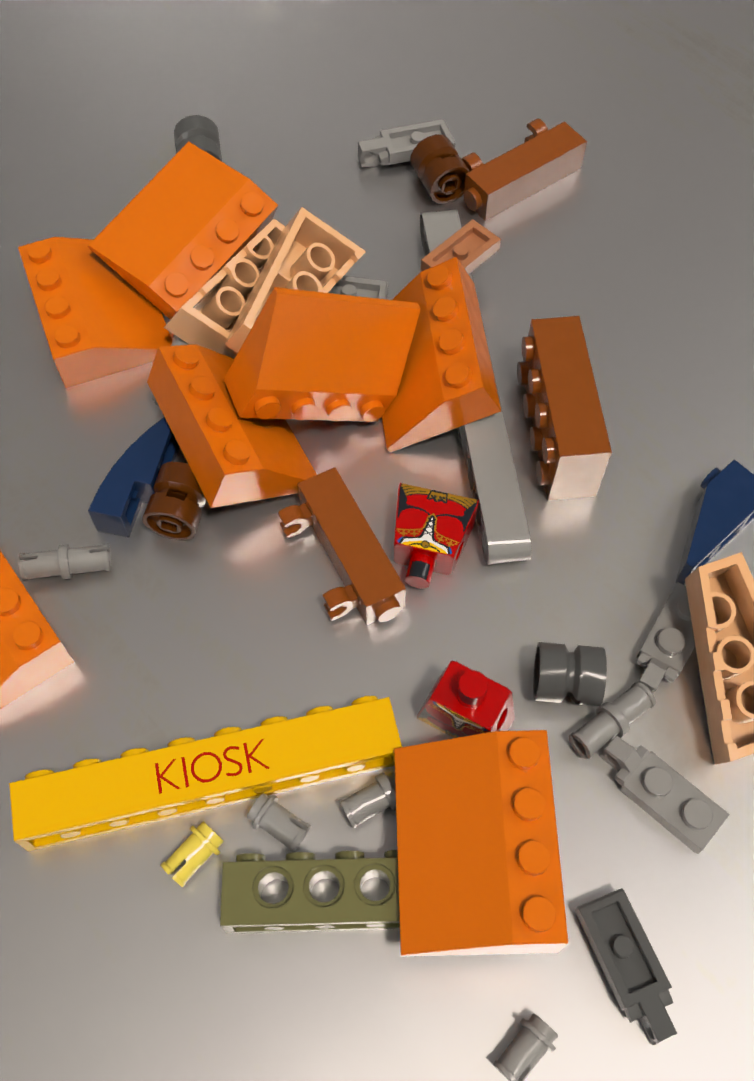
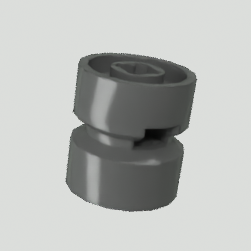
M193 115L181 119L176 124L174 129L176 154L189 141L222 161L218 127L212 120L204 116Z
M538 642L533 672L534 701L561 703L566 696H569L573 704L601 706L605 694L607 660L604 647L578 645L574 652H569L565 644Z

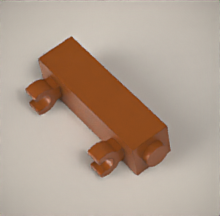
M537 118L527 124V128L533 134L525 138V143L483 164L480 157L472 152L462 158L470 171L466 173L463 195L467 207L475 211L484 221H487L582 168L587 141L565 121L548 130L546 124Z
M336 467L297 483L300 505H291L278 512L282 521L280 526L287 538L294 537L303 532L307 527L312 526L345 587H337L323 594L326 602L324 608L331 621L343 617L355 607H357L366 625L377 620L379 622H386L396 617L405 608L406 588Z

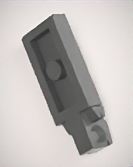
M623 888L578 906L575 909L576 915L621 1011L624 1010L629 1022L631 1023L639 1019L652 1045L659 1044L677 1035L678 1033L665 1008L674 1003L669 992L672 986Z

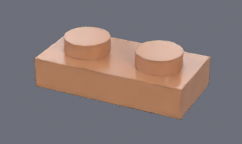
M472 219L422 258L420 270L424 271L457 257L469 275L500 250L501 239Z

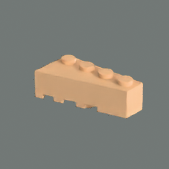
M301 207L282 230L224 345L236 353L239 352L274 287L328 293L366 251Z
M273 219L189 299L164 328L189 345L197 344L235 359L238 353L224 344L285 226L276 219Z
M742 552L699 566L685 578L714 765L731 762L754 754V579Z

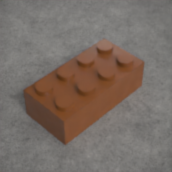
M580 316L531 319L528 336L522 338L523 361L517 363V379L519 385H525L526 394L523 397V409L525 417H531L533 427L530 428L532 451H538L540 461H537L536 466L538 484L540 486L545 485L548 501L596 497L612 450Z

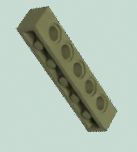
M397 850L384 852V858H364V852L341 851L335 853V859L315 860V854L293 852L286 854L285 860L266 861L265 855L257 853L239 854L236 856V862H223L220 926L226 933L400 929ZM374 877L383 879L389 886V893L379 901L367 899L361 892V887L366 880ZM321 879H331L339 886L337 896L329 902H319L311 895L314 884ZM281 880L287 883L289 886L288 893L282 901L270 904L262 900V891L269 882Z

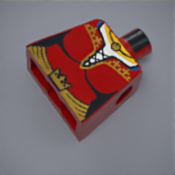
M400 483L393 561L397 564L408 566L404 579L408 585L419 589H426L430 586L433 572L444 575L453 573L474 528L479 500Z
M450 661L437 679L417 714V719L453 738L494 731H509L515 720L513 695L507 687L487 678L481 672L472 670L457 661Z

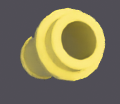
M204 821L197 828L192 825L190 830L193 833L160 865L169 875L186 860V864L172 877L181 887L186 885V882L213 853L217 856L221 853L218 848L224 841Z

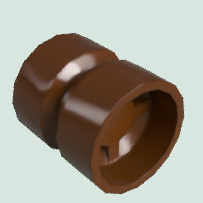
M435 134L420 141L413 149L410 163L430 197L438 204H447L457 200L464 194L466 173L470 172L467 166L459 157L448 137Z
M177 461L162 464L153 487L154 494L149 498L142 521L147 528L158 535L174 540H189L196 535L202 517L201 508H204L207 500L189 464Z

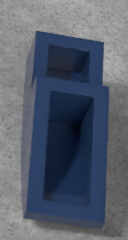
M165 417L150 427L129 446L113 465L100 485L88 509L98 532L129 538L142 502L148 503L150 496L154 494L153 487L162 464L174 462L179 445Z

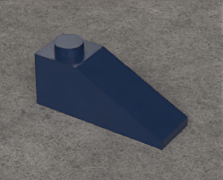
M735 459L722 471L717 467L714 468L700 485L704 492L696 505L676 583L679 582L685 585L686 577L699 566L707 564L754 519V474Z

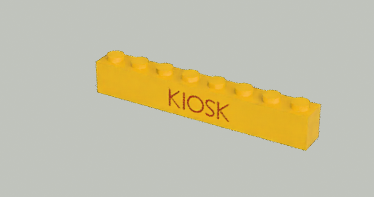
M364 696L354 700L351 706L333 709L331 706H320L309 710L306 716L289 720L284 716L272 717L262 721L260 726L242 730L240 727H228L218 730L214 733V737L196 741L191 737L179 738L167 744L168 747L149 751L146 748H135L123 752L120 755L121 758L102 762L99 759H86L75 763L73 769L54 773L52 770H38L25 775V780L9 783L13 837L17 844L29 852L259 798L263 793L268 796L395 766L394 748H400L402 744L390 698L378 699L377 696Z

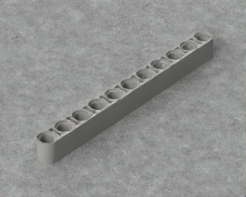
M457 209L420 213V234L424 256L428 255L462 228ZM471 272V273L469 274V276H470V278L472 279V281L474 282L473 276H472V272ZM501 402V412L458 427L472 499L479 500L476 520L483 555L487 565L526 561L531 558L530 532Z

